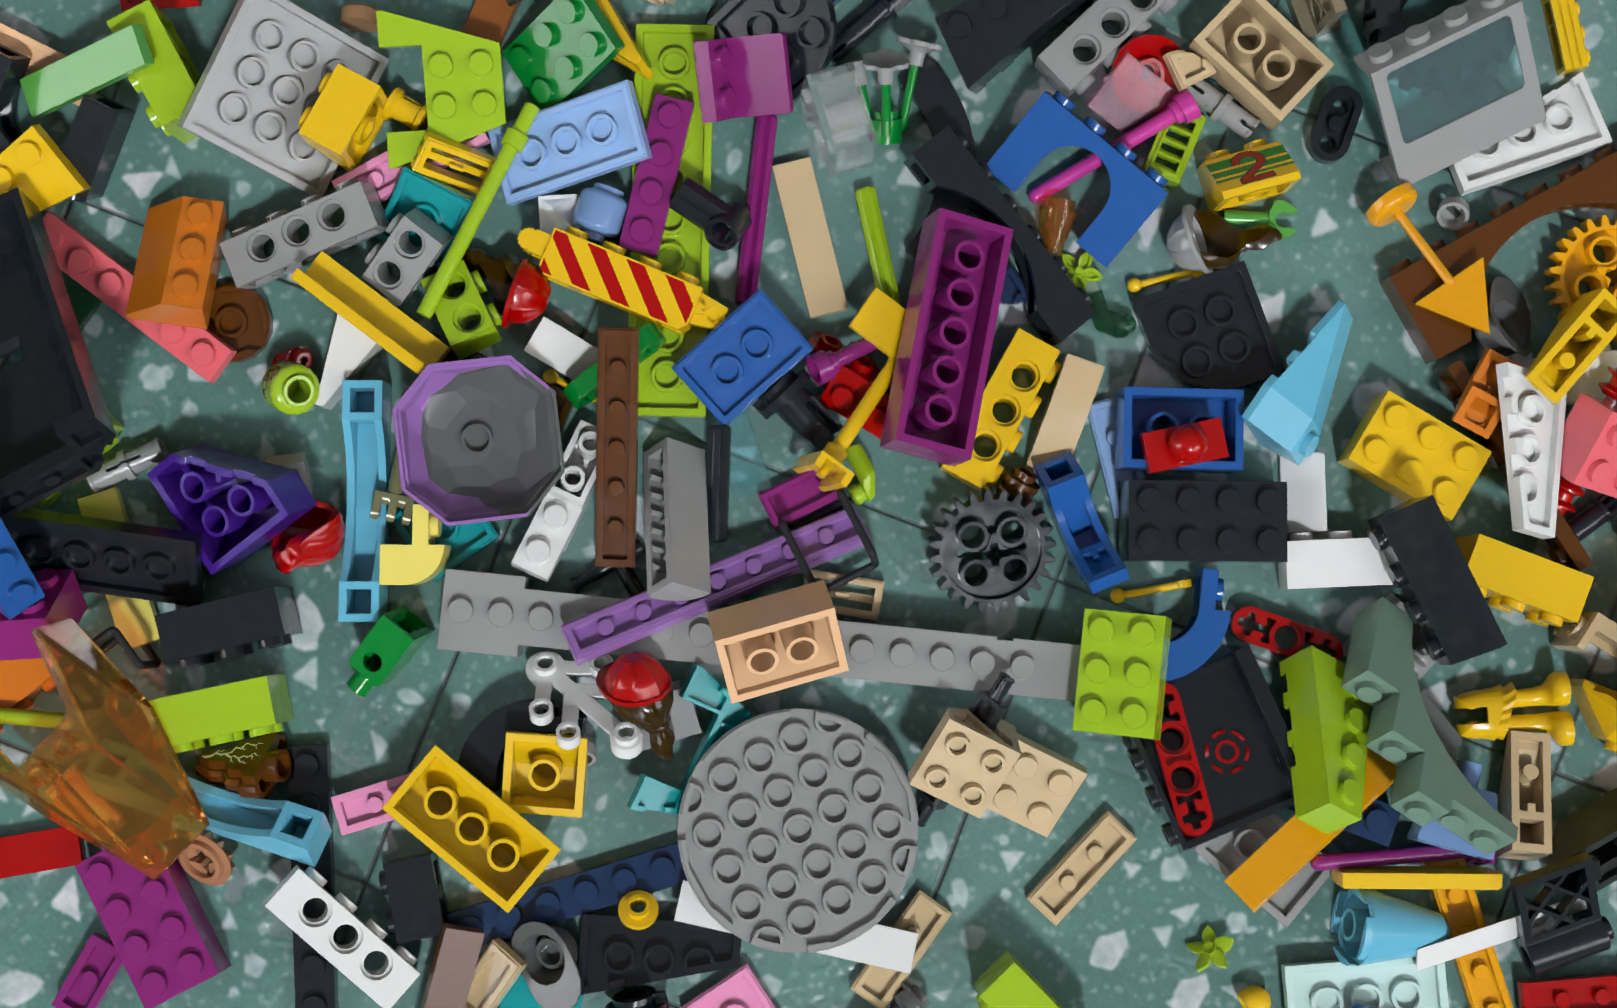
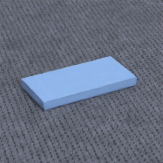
M627 79L540 110L526 135L529 140L523 152L516 154L501 185L506 204L513 206L653 158L633 82ZM517 119L488 131L495 157L498 156L503 146L500 141L507 128H512Z

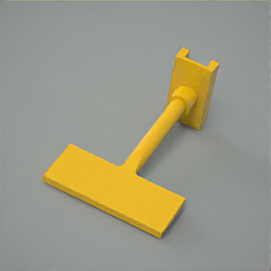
M877 287L873 288L848 327L886 354L888 360L834 442H828L824 450L800 456L792 468L798 474L814 470L816 472L815 475L823 479L817 487L823 492L845 488L854 477L855 473L842 465L848 456L846 451L892 383L906 309Z

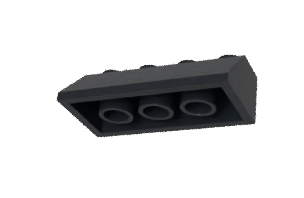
M1433 495L1410 499L1367 520L1371 527L1368 530L1369 538L1378 552L1383 551L1389 563V566L1386 567L1387 574L1396 588L1401 587L1408 601L1404 603L1405 610L1411 621L1415 625H1420L1426 637L1423 639L1424 648L1433 661L1437 660L1439 665H1453L1507 645Z

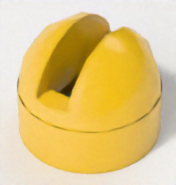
M1251 985L1236 993L1243 1008H1270L1271 1006L1270 994L1261 986Z

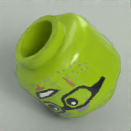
M282 361L273 364L265 372L261 382V391L264 400L270 407L287 415H299L309 411L316 404L319 398L320 385L317 376L310 368L293 361Z

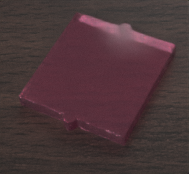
M1125 52L1109 75L1105 74L1102 76V84L1086 103V106L1124 135L1168 109L1167 104L1173 101L1172 96L1178 92L1132 55Z

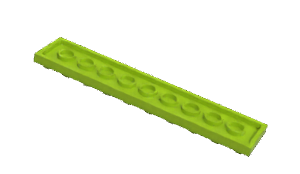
M636 23L635 43L654 74L650 80L635 73L634 89L645 130L647 131L655 94L693 102L695 105L673 197L688 177L711 192L713 122L703 123L693 42L715 39V26ZM639 163L632 165V188ZM670 208L658 258L630 252V258L639 261L641 256L653 259L663 265L661 271L675 277L678 271L692 275L700 280L698 286L702 287L705 295L709 296L710 244L707 242L702 229ZM629 314L628 327H642L651 323ZM657 325L665 336L666 342L660 349L639 364L638 417L706 418V406L671 367L708 335V329L692 326L689 331L678 334Z

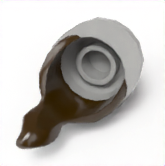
M1188 204L1183 206L1182 215L1173 221L1168 230L1167 248L1171 259L1178 266L1209 274L1213 272V269L1228 267L1242 252L1247 250H1264L1272 243L1280 241L1282 234L1278 229L1263 224L1255 225L1245 230L1238 229L1214 211L1197 210L1194 206Z

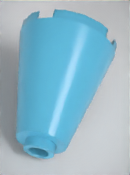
M1373 889L1340 891L1332 908L1331 933H1338L1339 946L1333 945V949L1338 960L1346 966H1361L1416 957L1418 949L1450 939L1449 924L1441 913Z

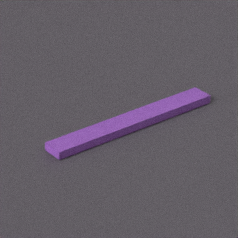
M853 505L852 507H853L855 513L857 514V516H858V518H859V520H860V522H861V524H862V526H863L865 532L867 533L869 539L871 540V537H870V535H869L867 529L865 528V526H864V524H863V522H862L860 516L858 515V513H857V511H856V509H855V507H854V505ZM845 509L791 531L809 568L864 546ZM782 534L710 564L711 593L704 597L686 601H665L647 597L646 590L561 625V632L578 666L801 573L802 570Z

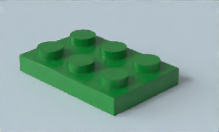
M553 0L502 54L536 106L542 110L570 100L625 45L595 0Z

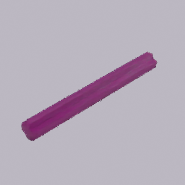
M775 115L756 117L746 208L751 214L752 223L747 232L742 236L735 292V303L738 306H741L758 290L778 122Z

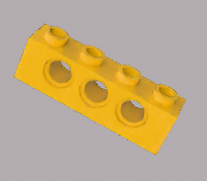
M1018 328L983 392L975 439L981 436L991 439L994 444L992 456L980 457L973 448L971 460L955 467L942 464L940 470L981 492L983 485L993 488L1004 469L998 463L1005 450L1013 453L1023 435V432L1018 430L1024 416L1030 419L1033 417L1043 399L1037 395L1043 382L1051 384L1062 365L1056 361L1060 350ZM1017 368L1028 370L1032 376L1031 386L1028 388L1016 386L1012 380L1013 370ZM999 402L1009 404L1013 410L1012 420L1007 423L997 421L992 412L994 404Z

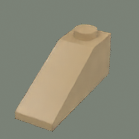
M1513 730L1508 732L1497 811L1518 827L1517 841L1499 849L1497 858L1537 861L1552 854L1550 734Z

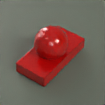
M1221 417L1139 435L1148 474L1229 457Z

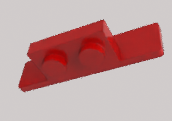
M815 331L809 339V342L814 346V349L809 354L819 350L825 352L831 350L834 353L844 348L839 339L827 333L822 334L819 331ZM865 355L841 366L840 372L836 373V378L829 382L819 399L822 404L847 419L850 418L881 371V369L876 367L875 362ZM891 384L862 427L879 439L882 436Z

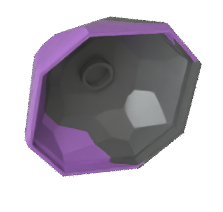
M511 355L428 364L392 408L402 491L447 526L528 517L565 472L556 391Z

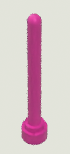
M1184 89L1172 96L1173 101L1167 104L1168 109L1111 143L1116 145L1120 140L1131 149L1175 122L1178 125L1183 122L1189 124L1202 116L1201 111L1188 89ZM1092 153L1031 189L1028 193V198L1032 203H1040L1101 167L1104 163L1097 155Z

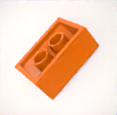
M182 196L148 208L127 303L126 318L200 329L208 328L223 253L219 243L225 241L228 228L224 202Z

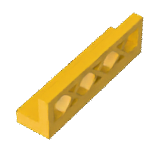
M323 251L319 253L305 273L297 268L290 276L300 286L418 375L421 374L428 364L441 363L451 350L450 347Z

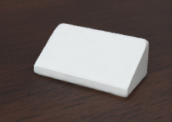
M1313 452L1311 456H1305L1299 466L1279 455V482H1287V533L1327 531L1324 452Z

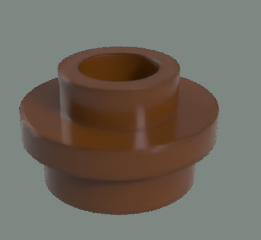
M1017 465L1015 469L1006 468L1002 474L1004 480L1001 485L1010 494L1014 489H1018L1022 494V500L1029 496L1031 497L1032 494H1037L1040 489L1039 484L1035 481L1037 476L1025 467Z

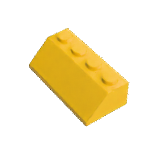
M437 745L429 751L382 807L387 814L507 913L510 912L561 850L558 845Z

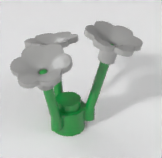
M898 36L896 42L906 46L910 50L909 54L906 52H895L891 49H881L876 53L868 52L863 54L860 61L833 67L834 72L851 75L853 87L858 89L864 114L865 131L871 132V143L881 145L902 143V131H908V115L918 69L923 66L925 54L933 51H942L943 46ZM910 64L900 115L898 116V110L891 109L890 84L894 82V71L907 69ZM866 70L877 71L878 83L881 84L882 109L874 110V117L866 85L869 84Z

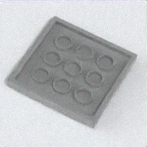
M238 0L177 126L310 196L324 195L338 164L304 141L298 133L300 130L299 120L308 106H314L320 95L318 90L323 77L329 71L333 73L338 63L378 84L389 59L288 0Z

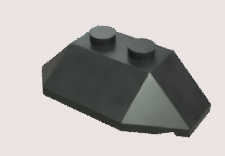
M1617 788L1558 821L1552 841V854L1548 855L1546 866L1586 851L1590 857L1596 856L1600 862L1602 879L1595 881L1597 891L1617 881ZM1581 869L1569 873L1562 883L1572 886L1581 874ZM1556 890L1560 896L1565 895V893Z

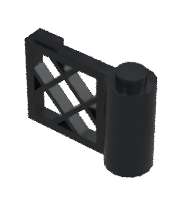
M1586 851L1510 879L1520 938L1516 940L1517 948L1526 969L1534 977L1606 951L1611 947L1610 940L1614 939V932L1608 919L1600 914L1595 881L1602 879L1600 862L1596 856L1590 857ZM1581 869V874L1572 886L1562 883L1569 873ZM1539 884L1544 885L1534 900L1525 897V889ZM1556 890L1565 893V896L1556 908L1546 905ZM1577 899L1586 901L1587 909L1573 914L1567 913ZM1540 912L1549 915L1543 925L1531 929L1530 925Z

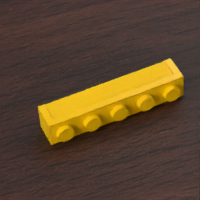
M1541 0L1557 76L1584 70L1589 66L1591 56L1589 50L1585 48L1583 40L1585 38V29L1579 22V3L1575 0Z

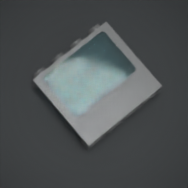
M1469 0L1458 6L1446 9L1442 14L1422 24L1413 25L1406 29L1405 32L1385 42L1376 43L1369 47L1368 50L1354 56L1355 63L1370 79L1390 155L1381 158L1384 170L1398 186L1408 182L1413 184L1547 119L1522 0Z

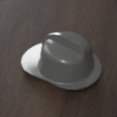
M1496 277L1491 281L1489 303L1487 304L1490 335L1473 328L1478 355L1482 357L1486 348H1490L1505 357L1516 353L1527 357L1531 353V319L1527 302L1519 288L1506 277Z
M538 921L522 924L514 932L511 944L512 949L528 963L522 974L533 997L542 1008H573L581 995V977L576 965L578 945L575 938L568 930L560 926L547 925L544 922Z

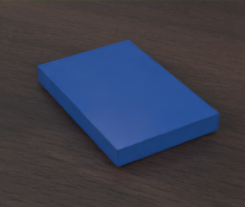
M761 287L671 368L722 425H727L814 349V346Z

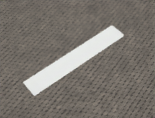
M1577 899L1567 913L1573 914L1587 909L1586 901ZM1558 902V903H1555V904H1552V905H1549V906H1550V907H1553V908H1556V906L1559 904V902ZM1540 912L1530 925L1531 929L1543 925L1549 915ZM1517 917L1418 949L1416 971L1520 937Z

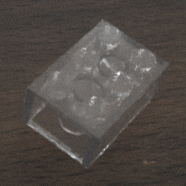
M849 62L806 75V88L800 90L802 99H800L802 108L800 110L806 131L812 130L813 132L812 151L818 169L825 167L829 178L873 165L877 138L854 63Z

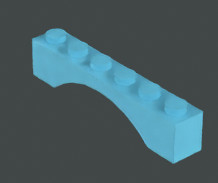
M342 380V426L346 454L347 510L344 552L339 578L338 622H377L383 614L388 612V585H379L380 544H389V522L385 521L388 505H380L381 512L378 519L369 517L375 490L387 492L390 480L391 385L383 380Z
M104 739L101 740L83 773L96 794L209 832L211 831L226 838L312 867L316 866L332 833L323 812L287 800L241 797L240 794L219 789L179 773L140 751Z

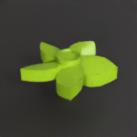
M1088 252L1082 254L1078 262L1073 256L1062 254V262L1068 270L1067 276L1076 287L1086 290L1087 282H1097L1103 279L1098 270L1090 268L1093 257Z
M1207 925L1202 932L1203 942L1194 941L1185 944L1193 954L1200 955L1196 962V969L1199 973L1207 969L1212 962L1218 968L1228 969L1227 958L1223 953H1227L1232 948L1235 940L1228 936L1217 938L1213 929Z

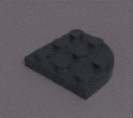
M730 0L707 22L708 25L715 26V35L718 39L785 33L793 105L822 77L830 63L836 43L837 22L832 0Z
M1245 261L1142 297L1131 303L1152 355L1169 374L1185 384L1200 389H1239L1268 379L1272 374L1276 376L1285 371Z

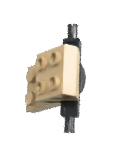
M1000 672L990 691H979L969 709H947L909 771L908 776L909 784L919 789L917 794L922 799L917 807L918 826L920 827L926 826L934 810L945 809L949 803L980 819L986 809H989L1038 834L1048 837L1088 773L1085 766L1016 733L1014 725L1001 719L1008 708L1003 699L1012 684L1015 683V680L1010 675Z

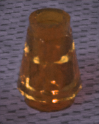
M1045 196L1043 205H1039V233L1043 238L1042 245L1050 254L1062 256V250L1065 247L1078 213L1074 211L1076 201Z

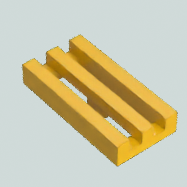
M426 131L423 137L424 142L417 149L418 155L416 158L413 157L410 164L412 171L478 194L497 157ZM432 147H433V148H436V149H439V150H441V151L447 152V153H449V154L455 155V156H457V157L463 158V159H465V160L471 161V162H473V163L479 164V165H481V166L487 167L488 169H485V168H483V167H480V166H477V165H475V164L469 163V162H467V161L461 160V159H459V158L453 157V156H451V155L445 154V153H443V152L437 151V150H435V149H432ZM426 159H432L434 161L448 165L452 169L461 172H467L469 174L483 178L482 182H478L468 177L459 175L457 173L427 163Z

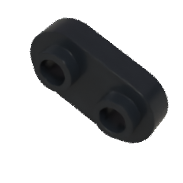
M1337 86L1323 97L1307 140L1308 152L1315 161L1321 164H1332L1347 153L1363 109L1362 98L1355 89L1349 86ZM1334 103H1341L1345 107V114H1337L1334 111ZM1321 139H1328L1332 143L1331 151H1326L1321 147Z

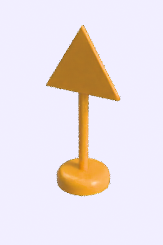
M1410 182L1396 186L1376 200L1365 214L1368 222L1374 227H1383L1397 220L1444 281L1443 285L1416 302L1415 305L1490 335L1484 258L1482 257L1455 277L1450 274L1405 215L1415 204L1418 197L1416 189Z

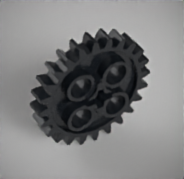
M983 485L981 496L978 497L975 496L971 489H967L968 501L964 503L954 496L952 498L955 506L953 511L945 508L940 509L946 519L944 523L932 521L931 525L939 533L938 536L927 537L929 545L936 548L927 552L926 557L929 562L936 563L929 570L933 577H940L936 582L939 589L943 591L949 588L947 595L952 602L961 596V604L964 609H968L975 601L979 613L984 612L987 603H990L994 611L999 613L1001 602L1004 601L1007 602L1011 609H1015V597L1018 595L1025 601H1029L1030 598L1026 590L1029 587L1036 590L1042 589L1036 579L1038 575L1050 577V572L1043 564L1055 562L1056 559L1052 553L1046 550L1056 546V541L1050 536H1045L1054 530L1048 521L1042 522L1046 517L1045 512L1041 508L1033 510L1036 503L1030 496L1022 501V494L1018 489H1014L1009 497H1007V490L1003 485L998 486L995 495H992L987 485ZM1011 520L1018 521L1014 532L1008 535L1001 534V528L1006 522ZM967 527H979L978 533L972 539L964 540L961 538L962 532ZM1023 542L1025 543V547L1016 548V546L1021 545ZM995 543L997 546L992 548V554L987 555L985 552L990 551V544ZM960 550L967 551L962 553L960 556L956 555L957 552ZM1020 559V565L1015 571L1004 572V566L1008 561ZM970 565H982L980 572L976 576H964L966 569Z

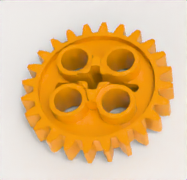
M1602 215L1596 218L1595 224L1591 219H1587L1580 223L1581 230L1575 226L1566 231L1569 239L1562 238L1556 241L1555 244L1561 252H1553L1547 257L1556 266L1544 270V274L1553 277L1554 282L1545 286L1544 290L1556 293L1557 297L1553 298L1548 305H1561L1562 310L1557 315V320H1560L1580 298L1581 294L1578 289L1580 281L1587 283L1591 291L1605 287L1615 298L1617 297V216L1609 222L1608 217ZM1594 245H1598L1604 250V263L1599 262L1594 257ZM1612 271L1610 278L1605 276L1606 273ZM1611 281L1615 283V285L1609 287ZM1617 335L1612 339L1614 344L1617 343Z

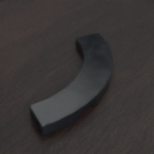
M925 55L923 66L918 69L912 101L919 109L932 137L949 125L953 132H959L966 139L970 147L969 152L976 160L971 126L963 104L941 69ZM908 74L899 83L904 92ZM934 195L927 217L938 208L969 216L970 210L947 198ZM922 226L905 249L915 259Z

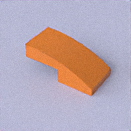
M1486 348L1451 418L1452 421L1486 439H1489L1501 418L1496 364L1509 362L1522 366L1490 348Z

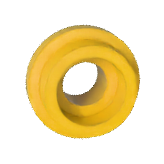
M631 891L623 896L619 902V918L630 929L644 930L651 926L658 917L659 908L657 900L646 891ZM634 905L645 906V910L639 913L632 911L631 908Z

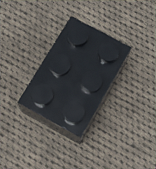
M272 586L154 615L165 663L179 662L180 669L215 663L214 655L219 654L220 659L254 653L253 645L257 644L259 649H271L293 643L291 636L303 633L292 587Z

